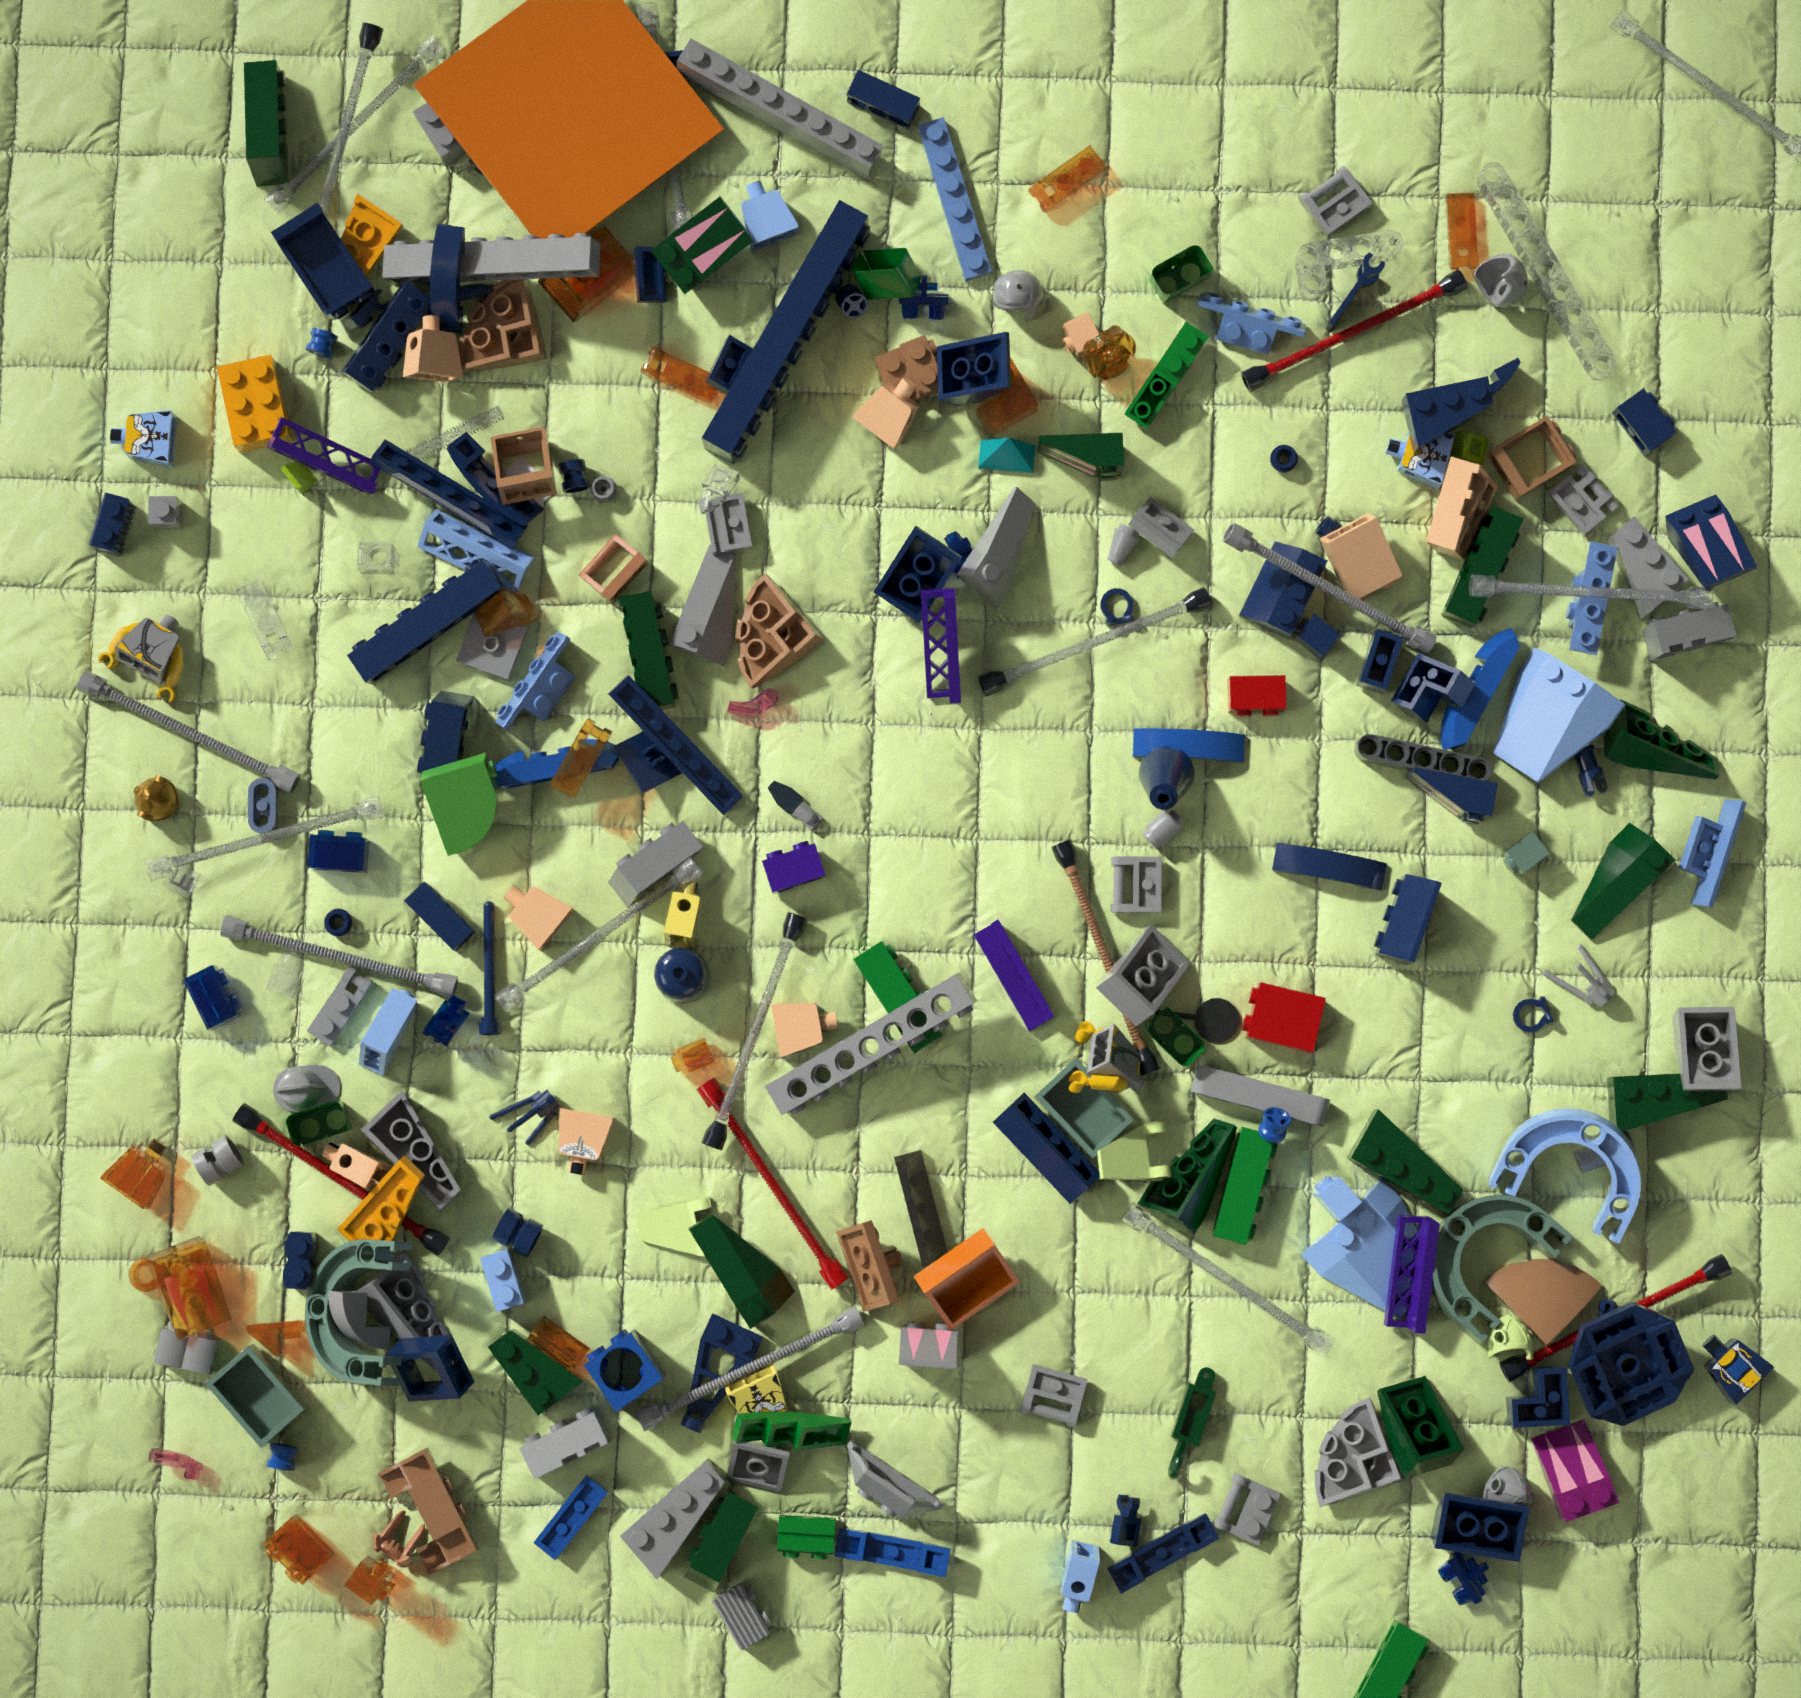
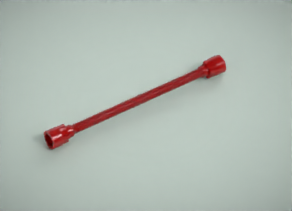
M714 1077L698 1087L696 1090L708 1108L713 1106L715 1111L720 1113V1116H722L728 1128L730 1127V1130H732V1133H734V1136H736V1139H738V1142H740V1145H742V1148H744V1151H746V1154H748V1157H750V1160H752V1163H754V1166H756L768 1187H771L770 1190H773L772 1193H775L774 1196H777L776 1199H779L778 1202H781L780 1205H783L782 1208H785L784 1211H787L786 1214H789L788 1217H791L790 1220H793L792 1223H795L794 1226H797L796 1229H799L798 1232H801L800 1235H803L802 1238H805L804 1241H807L806 1244H809L808 1247H811L810 1250H813L812 1253H815L814 1256H817L816 1259H819L818 1264L821 1267L819 1273L830 1290H833L850 1277L837 1259L833 1261L826 1254L788 1195H785L786 1192H783L784 1189H781L782 1186H779L780 1183H777L778 1180H775L776 1178L773 1177L774 1175L771 1174L772 1172L769 1171L770 1169L767 1168L768 1166L765 1165L766 1163L763 1162L764 1160L761 1159L762 1157L759 1156L760 1154L757 1153L758 1151L755 1150L756 1148L753 1147L754 1145L751 1144L752 1142L749 1141L750 1139L747 1138L748 1136L741 1129L742 1127L739 1126L740 1124L737 1123L738 1121L735 1120L736 1118L733 1117L734 1115L731 1114L732 1112L729 1111L730 1109L727 1108V1102L724 1099L727 1095Z

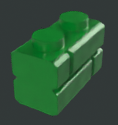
M780 1514L777 1551H782L783 1557L798 1558L800 1553H811V1558L828 1559V1554L834 1555L836 1518Z

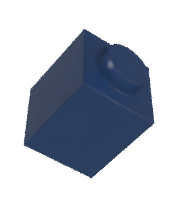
M1314 614L1310 620L1305 617L1295 630L1299 634L1294 640L1321 660L1339 638L1340 634Z

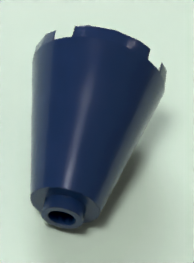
M1163 746L1155 748L1145 755L1139 768V780L1152 805L1160 810H1168L1175 806L1191 788L1195 770L1192 760L1185 752Z

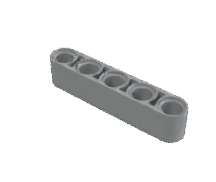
M1197 1065L1190 1091L1263 1112L1270 1107L1281 1108L1293 1120L1324 1127L1330 1099L1203 1065Z

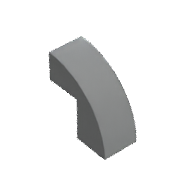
M328 1291L329 1307L333 1320L339 1330L349 1340L361 1346L389 1350L390 1327L366 1325L368 1293Z

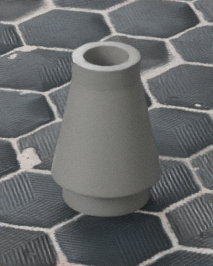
M1120 523L1118 529H1114L1109 555L1106 560L1122 566L1124 560L1139 542L1138 536L1140 533Z

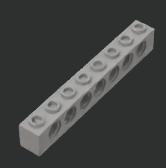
M961 972L957 973L766 1085L765 1088L781 1116L788 1112L793 1116L806 1108L804 1105L806 1101L813 1098L817 1102L828 1096L830 1093L827 1089L837 1084L841 1088L852 1082L853 1078L851 1075L861 1070L862 1074H865L876 1068L877 1064L875 1061L885 1056L886 1060H889L900 1054L901 1050L899 1047L907 1042L910 1046H913L925 1039L923 1033L933 1028L934 1032H937L949 1025L948 1018L957 1014L958 1018H961L973 1011L971 1005L978 1001ZM941 996L947 997L951 1002V1008L948 1012H944L938 1007V1000ZM916 1011L925 1013L927 1022L924 1026L915 1023L914 1014ZM892 1025L901 1027L903 1035L900 1040L892 1038L890 1034ZM868 1039L877 1041L879 1049L876 1054H872L867 1050L866 1043ZM845 1053H850L855 1059V1064L852 1068H848L843 1064L842 1057ZM821 1067L828 1068L831 1073V1078L828 1082L821 1080L819 1077V1069ZM797 1081H802L807 1086V1092L804 1096L799 1095L795 1090Z

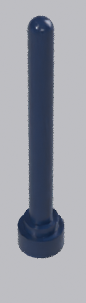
M487 901L483 905L484 1017L481 1018V1023H479V1035H501V1023H498V1017H495V906L493 902Z

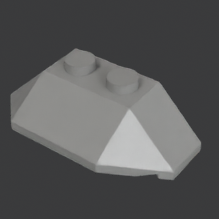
M849 1440L847 1447L854 1483L859 1488L857 1493L868 1501L875 1498L882 1503L880 1508L892 1517H895L896 1514L906 1517L941 1510L944 1507L945 1502L854 1440Z

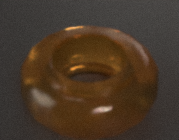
M143 1257L132 1263L128 1277L135 1289L149 1292L159 1287L164 1272L157 1260ZM143 1266H149L154 1273L153 1279L148 1283H144L139 1279V1270Z

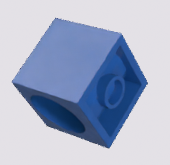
M626 1329L610 1339L613 1345L607 1349L603 1345L586 1356L589 1362L584 1364V1367L616 1412L667 1376L635 1329L630 1333ZM621 1348V1351H634L638 1354L643 1363V1366L640 1368V1377L642 1379L638 1385L626 1388L622 1384L614 1385L607 1378L605 1371L607 1370L609 1359L606 1358L613 1349Z

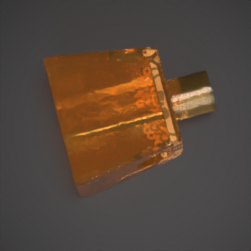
M153 1138L145 1150L138 1145H132L102 1174L100 1179L142 1209H149L169 1170L168 1166L159 1161L168 1147L156 1138Z

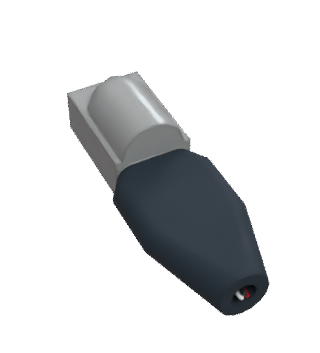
M773 781L769 785L768 790L777 805L786 813L793 814L811 831L823 819L803 801V797L793 788L777 781Z

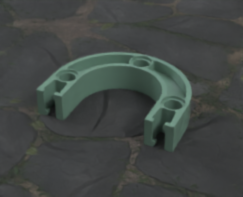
M1490 1195L1477 1198L1458 1206L1440 1222L1431 1293L1443 1313L1476 1343H1483L1488 1338L1485 1333L1479 1332L1471 1324V1320L1476 1314L1487 1322L1486 1325L1493 1330L1501 1321L1468 1291L1463 1282L1460 1272V1257L1463 1247L1471 1235L1487 1225L1506 1226L1520 1233L1548 1259L1556 1258L1560 1253L1558 1249L1552 1248L1544 1240L1543 1236L1548 1230L1559 1238L1558 1241L1561 1244L1567 1245L1573 1238L1548 1213L1532 1202L1509 1195ZM1532 1217L1537 1218L1540 1222V1228L1537 1232H1534L1529 1226V1221ZM1453 1221L1459 1222L1462 1227V1232L1459 1236L1451 1232L1450 1226ZM1460 1301L1465 1302L1468 1306V1313L1464 1317L1457 1312V1304Z
M370 1239L353 1240L333 1250L316 1270L308 1289L305 1304L306 1332L317 1360L330 1374L338 1379L351 1383L399 1386V1375H393L392 1378L382 1377L383 1368H386V1365L401 1366L402 1357L369 1354L362 1351L353 1341L349 1340L339 1330L333 1320L329 1307L328 1291H351L353 1285L362 1275L376 1269L410 1271V1260H403V1263L392 1262L393 1252L397 1253V1250L412 1251L413 1243Z

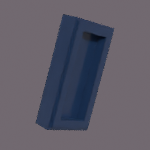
M654 247L634 248L637 303L666 302L664 267L650 251Z

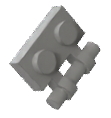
M1582 464L1575 470L1581 478L1578 483L1569 475L1547 495L1584 536L1606 517L1599 509L1602 505H1605L1612 512L1619 504L1612 498L1614 494L1609 489L1606 491L1596 479L1598 476L1593 470L1590 472ZM1586 486L1598 497L1594 502L1583 490Z

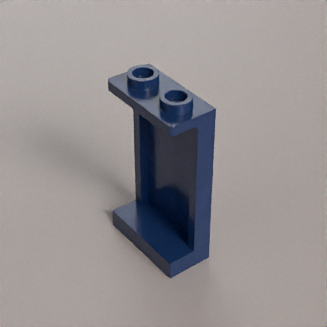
M318 203L271 232L273 239L327 320L332 318L338 320L349 312L347 308L355 303L358 306L362 305L372 298L371 293L374 292L372 284L367 280Z

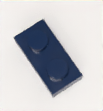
M729 335L725 339L705 382L727 395L753 348Z

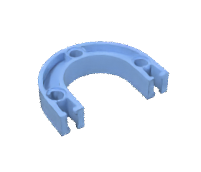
M1560 1108L1542 1112L1521 1124L1504 1145L1489 1176V1186L1496 1189L1501 1180L1499 1176L1504 1169H1508L1516 1174L1513 1182H1509L1506 1187L1505 1193L1515 1196L1530 1164L1543 1150L1560 1143L1584 1145L1602 1157L1611 1174L1609 1191L1592 1224L1593 1233L1601 1235L1605 1226L1604 1222L1611 1215L1620 1220L1617 1228L1612 1230L1609 1239L1620 1244L1637 1208L1641 1191L1638 1159L1624 1133L1606 1118L1590 1111L1575 1108ZM1594 1125L1600 1129V1132L1597 1135L1591 1136L1585 1133V1129L1588 1126ZM1513 1152H1520L1524 1158L1519 1162H1514L1508 1156ZM1620 1198L1628 1201V1205L1624 1208H1617L1613 1203Z

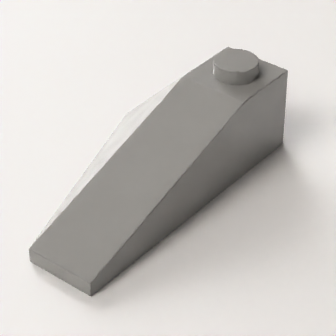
M1018 487L1013 488L956 574L994 609L999 607L1012 587L1036 505Z
M709 544L670 644L673 649L725 666L734 641L735 553L723 552L713 555L712 547Z
M405 1251L394 1257L392 1262L403 1263V1260H410V1271L378 1269L355 1290L368 1293V1313L381 1325L390 1327V1332L399 1340L401 1338L448 1335L444 1324L438 1321L433 1307L436 1306L433 1298H428L422 1283L425 1280L421 1271ZM431 1358L422 1359L438 1373Z

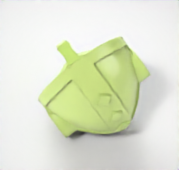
M1510 1314L1499 1318L1500 1324L1494 1330H1491L1489 1336L1488 1359L1498 1357L1518 1348L1526 1350L1527 1359H1533L1534 1342H1532L1531 1335L1526 1326L1519 1318Z

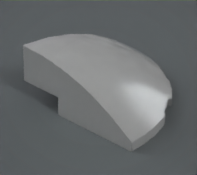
M1370 1397L1348 1408L1340 1415V1420L1334 1428L1326 1433L1319 1449L1318 1470L1315 1471V1489L1319 1507L1355 1498L1406 1480L1392 1455L1387 1431Z

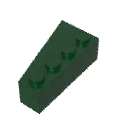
M277 60L244 62L246 160L256 187L289 184L288 146L286 143L288 128L286 118L284 117V111H287V101L282 87H286L285 71L279 69Z
M1494 505L1486 512L1442 611V616L1469 628H1472L1477 622L1481 623L1488 609L1484 605L1487 598H1492L1497 589L1498 583L1495 581L1499 572L1503 573L1509 561L1507 557L1510 548H1514L1520 533L1518 530L1524 518Z
M651 591L618 597L619 605L624 613L623 624L627 640L629 639L628 647L632 666L635 670V682L662 710L676 707L674 700L679 699L677 684L671 683L669 673L674 672L672 658L665 655L664 646L669 645L666 629H660L659 619L664 618L661 602L655 603Z
M1680 1073L1607 1077L1609 1120L1622 1132L1728 1099L1727 1090L1683 1091Z

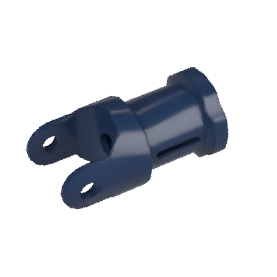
M1594 744L1586 746L1573 756L1580 772L1578 774L1580 784L1585 795L1588 797L1593 796L1595 792L1592 781L1595 782L1596 788L1600 793L1607 791L1603 769L1598 766L1593 751L1595 749Z

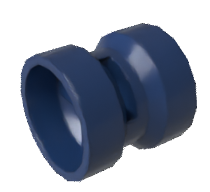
M569 460L558 465L559 473L564 479L562 483L564 493H576L590 488L589 479L585 477L584 473L586 470L585 460Z

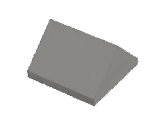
M734 1441L726 1480L781 1493L791 1449L780 1446L766 1447L763 1442L759 1441L735 1443Z

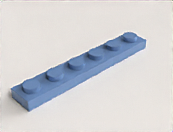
M942 117L919 124L918 131L965 282L990 275L992 270L945 119Z

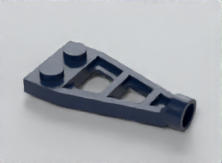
M712 1313L700 1339L691 1390L698 1389L704 1377L718 1380V1377L724 1376L713 1373L709 1368L710 1355L714 1348H721L735 1356V1364L728 1371V1373H731V1371L734 1372L737 1368L741 1369V1366L744 1367V1365L753 1361L764 1336ZM725 1386L717 1391L711 1401L698 1398V1400L691 1401L690 1404L688 1403L687 1412L684 1414L680 1424L701 1433L707 1418L726 1396ZM695 1412L700 1414L701 1420L691 1416V1414Z

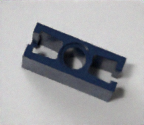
M861 70L857 71L847 92L848 103L908 130L920 107V97Z
M425 881L404 900L453 951L457 952L476 933Z

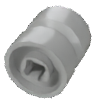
M227 1135L212 1142L211 1149L204 1147L191 1155L196 1170L208 1186L223 1179L225 1172L231 1174L244 1166V1161L238 1149Z

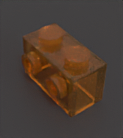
M367 1556L358 1564L344 1586L370 1605H373L378 1600L383 1602L396 1586L392 1582L396 1574L392 1572L393 1567L382 1559L376 1561L372 1557Z

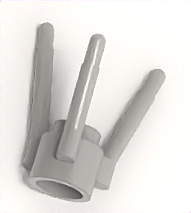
M1581 944L1577 948L1597 977L1594 978L1580 963L1576 965L1578 970L1590 982L1585 988L1588 992L1587 994L1550 972L1543 971L1545 977L1582 998L1589 1006L1595 1003L1598 1007H1601L1615 993L1610 987L1611 983L1602 975Z

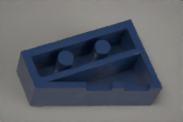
M1488 376L1405 394L1402 399V405L1414 454L1491 408L1494 401Z
M441 690L431 700V703L426 704L424 718L428 719L427 730H423L421 736V746H424L425 749L424 756L419 757L417 773L422 775V772L462 760L464 732L468 730L469 721H466L468 705H472L474 696Z

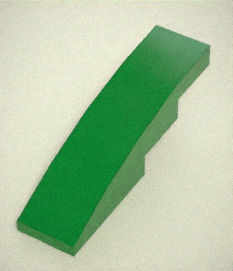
M801 1412L740 1413L736 1417L732 1438L735 1443L762 1440L766 1447L791 1444L796 1451L846 1445L852 1422L847 1418Z

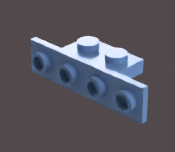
M1212 292L1207 294L1201 293L1198 306L1224 313L1217 333V340L1269 355L1277 330L1304 337L1306 324H1303L1296 317L1286 316V318L1276 316V313L1270 309L1260 308V310L1250 308L1249 304L1243 301L1234 300L1230 302L1223 300L1221 295Z
M1591 541L1585 569L1573 578L1571 592H1575L1573 603L1569 602L1566 611V618L1569 619L1568 627L1573 628L1569 650L1597 655L1618 547Z
M558 631L555 635L548 638L544 646L545 649L540 657L534 659L530 664L529 673L524 680L516 684L513 689V696L508 703L503 704L499 709L497 719L495 720L496 724L508 730L522 708L541 721H546L576 677L555 662L571 638Z
M1725 799L1717 823L1704 817L1695 816L1678 868L1699 877L1691 902L1692 905L1713 908L1747 802Z

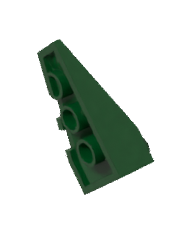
M1620 699L1625 706L1604 736V754L1606 758L1614 763H1620L1631 768L1717 780L1719 777L1717 757L1691 740L1682 741L1673 733V728L1667 724L1664 727L1659 726L1650 720L1652 714Z
M1628 823L1609 842L1603 858L1597 866L1594 876L1574 912L1571 922L1592 940L1656 880L1675 859L1654 838L1633 824Z
M1214 1118L1190 1142V1148L1180 1158L1176 1155L1170 1161L1172 1164L1170 1167L1172 1177L1163 1178L1164 1180L1151 1181L1137 1204L1172 1228L1195 1235L1209 1211L1237 1127L1234 1124Z
M713 1213L688 1228L750 1329L774 1315L795 1292L782 1269L777 1264L760 1253L757 1248L750 1245Z

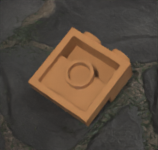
M923 335L900 344L899 348L874 357L884 384L889 382L897 387L903 377L910 379L916 384L917 387L910 396L913 401L916 402L938 393V368L934 358L937 355V348L933 339L928 341L926 336Z

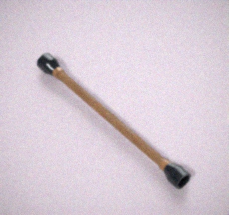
M1072 839L1052 846L1051 849L1056 861L1064 869L1066 876L1070 877L1069 880L1073 884V890L1077 894L1078 903L1081 904L1080 907H1082V913L1086 917V924L1090 927V934H1092L1094 944H1096L1095 947H1097L1098 954H1100L1099 957H1101L1100 960L1104 964L1103 967H1105L1104 970L1107 973L1114 962L1110 958L1111 955H1109L1108 948H1106L1105 939L1102 938L1103 935H1101V929L1097 925L1096 916L1093 915V908L1089 905L1088 895H1085L1084 885H1082L1081 878H1079L1080 875H1078L1077 852ZM1122 1015L1124 1021H1126V1027L1130 1031L1131 1040L1134 1041L1133 1046L1141 1056L1139 1074L1143 1076L1161 1069L1156 1055L1148 1048L1146 1041H1143L1138 1025L1135 1026Z

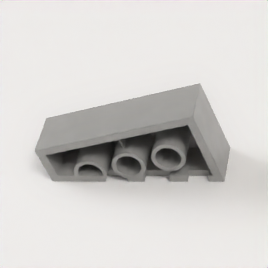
M401 1090L361 1131L394 1165L405 1155L425 1174L418 1189L442 1213L462 1192L404 1092Z
M709 1458L620 1535L622 1540L656 1580L726 1481V1478Z

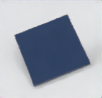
M643 731L614 746L642 794L682 774L678 767Z

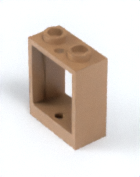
M1548 416L1497 445L1487 454V457L1515 501L1572 468L1576 463L1574 449L1569 443H1564L1560 436V427L1554 420L1551 421ZM1541 431L1561 465L1526 485L1505 451Z
M545 427L531 428L529 430L491 437L497 487L503 505L557 495L550 443ZM539 451L543 452L545 470L506 477L503 458Z

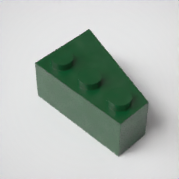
M729 1491L725 1499L719 1496L712 1510L716 1516L712 1524L706 1521L699 1535L703 1541L699 1549L693 1546L686 1560L690 1566L684 1577L714 1593L758 1506Z

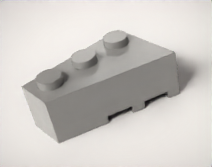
M1635 516L1607 539L1609 545L1618 547L1616 563L1625 578L1630 596L1632 595L1640 620L1689 580Z
M683 821L676 826L673 823L667 825L659 832L661 836L655 841L651 838L646 840L638 847L639 852L632 857L630 854H627L616 863L618 867L608 883L627 908L635 903L636 898L646 891L650 892L653 890L657 883L668 875L671 876L697 856L703 848Z
M590 1407L574 1414L576 1420L566 1424L565 1420H562L549 1427L550 1433L541 1437L538 1432L524 1439L526 1445L519 1449L534 1479L576 1458H580L600 1446L607 1445L613 1440L599 1409L591 1411Z

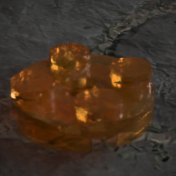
M1111 326L1084 344V367L1096 379L1111 380L1119 376L1129 366L1127 360L1130 355L1133 357L1135 355L1136 343L1134 339L1119 326Z

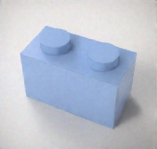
M1325 1176L1314 1186L1317 1191L1312 1196L1334 1220L1342 1221L1362 1203L1339 1176Z
M511 1248L480 1258L496 1312L527 1302Z

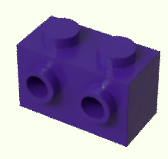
M808 841L793 845L792 851L783 853L781 849L766 854L767 859L762 860L773 895L826 877L815 843L809 845Z

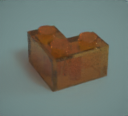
M1011 357V388L996 394V398L983 404L976 410V416L989 438L994 437L1036 413L1039 404Z

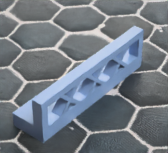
M437 508L425 521L417 546L462 569L471 562L483 558L489 562L506 589L514 594L519 592L524 575L532 566L535 558L534 555L518 547L510 548L486 532ZM429 533L437 536L442 545L436 546L427 542ZM458 546L462 548L467 557L461 558L456 556L452 547ZM508 570L516 574L515 583L506 580L501 571Z

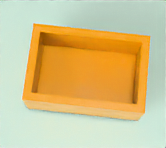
M270 354L217 366L234 447L239 453L267 447L279 418L282 417L289 420L277 362ZM283 426L279 438L286 442L294 441L291 428Z

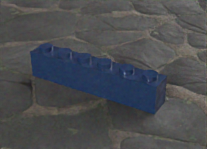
M484 560L471 562L464 568L466 572L459 577L452 576L442 583L443 588L435 594L433 591L427 593L420 598V604L415 608L411 609L409 607L401 611L396 616L398 620L390 625L386 623L374 631L375 636L368 641L363 639L353 645V651L347 656L364 682L368 684L375 683L507 590L489 562Z

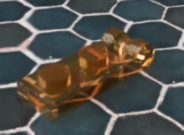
M1089 145L1031 186L1028 192L1033 198H1037L1040 202L1039 207L1046 213L1106 170V165L1091 145ZM1049 186L1055 192L1050 197L1044 191Z
M1474 193L1446 194L1449 269L1458 270L1459 267L1466 266L1469 269H1476L1479 265V255L1477 252ZM1458 250H1467L1468 255L1459 256Z
M651 346L648 353L650 357L646 364L643 363L640 370L641 373L711 404L717 389L705 382L709 374L708 371ZM659 361L667 364L663 372L656 369Z
M589 718L583 724L549 785L574 800L613 731L606 727L602 729L596 726V722ZM589 735L597 738L594 746L586 742Z

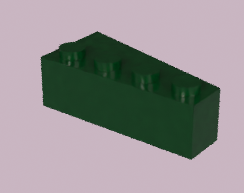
M1379 1109L1372 1111L1347 1159L1440 1212L1450 1214L1463 1189Z

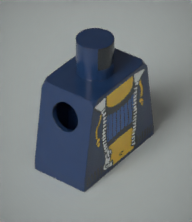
M1713 1334L1702 1344L1712 1356L1704 1364V1367L1724 1397L1731 1404L1737 1405L1775 1368L1737 1339L1731 1338L1723 1344Z

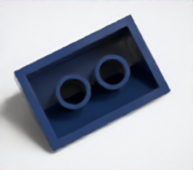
M1276 541L1271 548L1276 554L1282 555V557L1291 560V562L1300 565L1319 577L1328 560L1303 548ZM1265 560L1239 616L1289 640L1315 587L1287 572V570L1278 567V565L1269 562V560Z
M1409 874L1403 875L1401 879H1396L1391 893L1395 895L1392 906L1387 905L1382 918L1383 921H1386L1383 932L1378 931L1373 944L1377 948L1375 955L1406 966L1415 963L1442 885L1441 882Z
M1444 1492L1435 1512L1431 1533L1434 1548L1520 1562L1530 1507Z

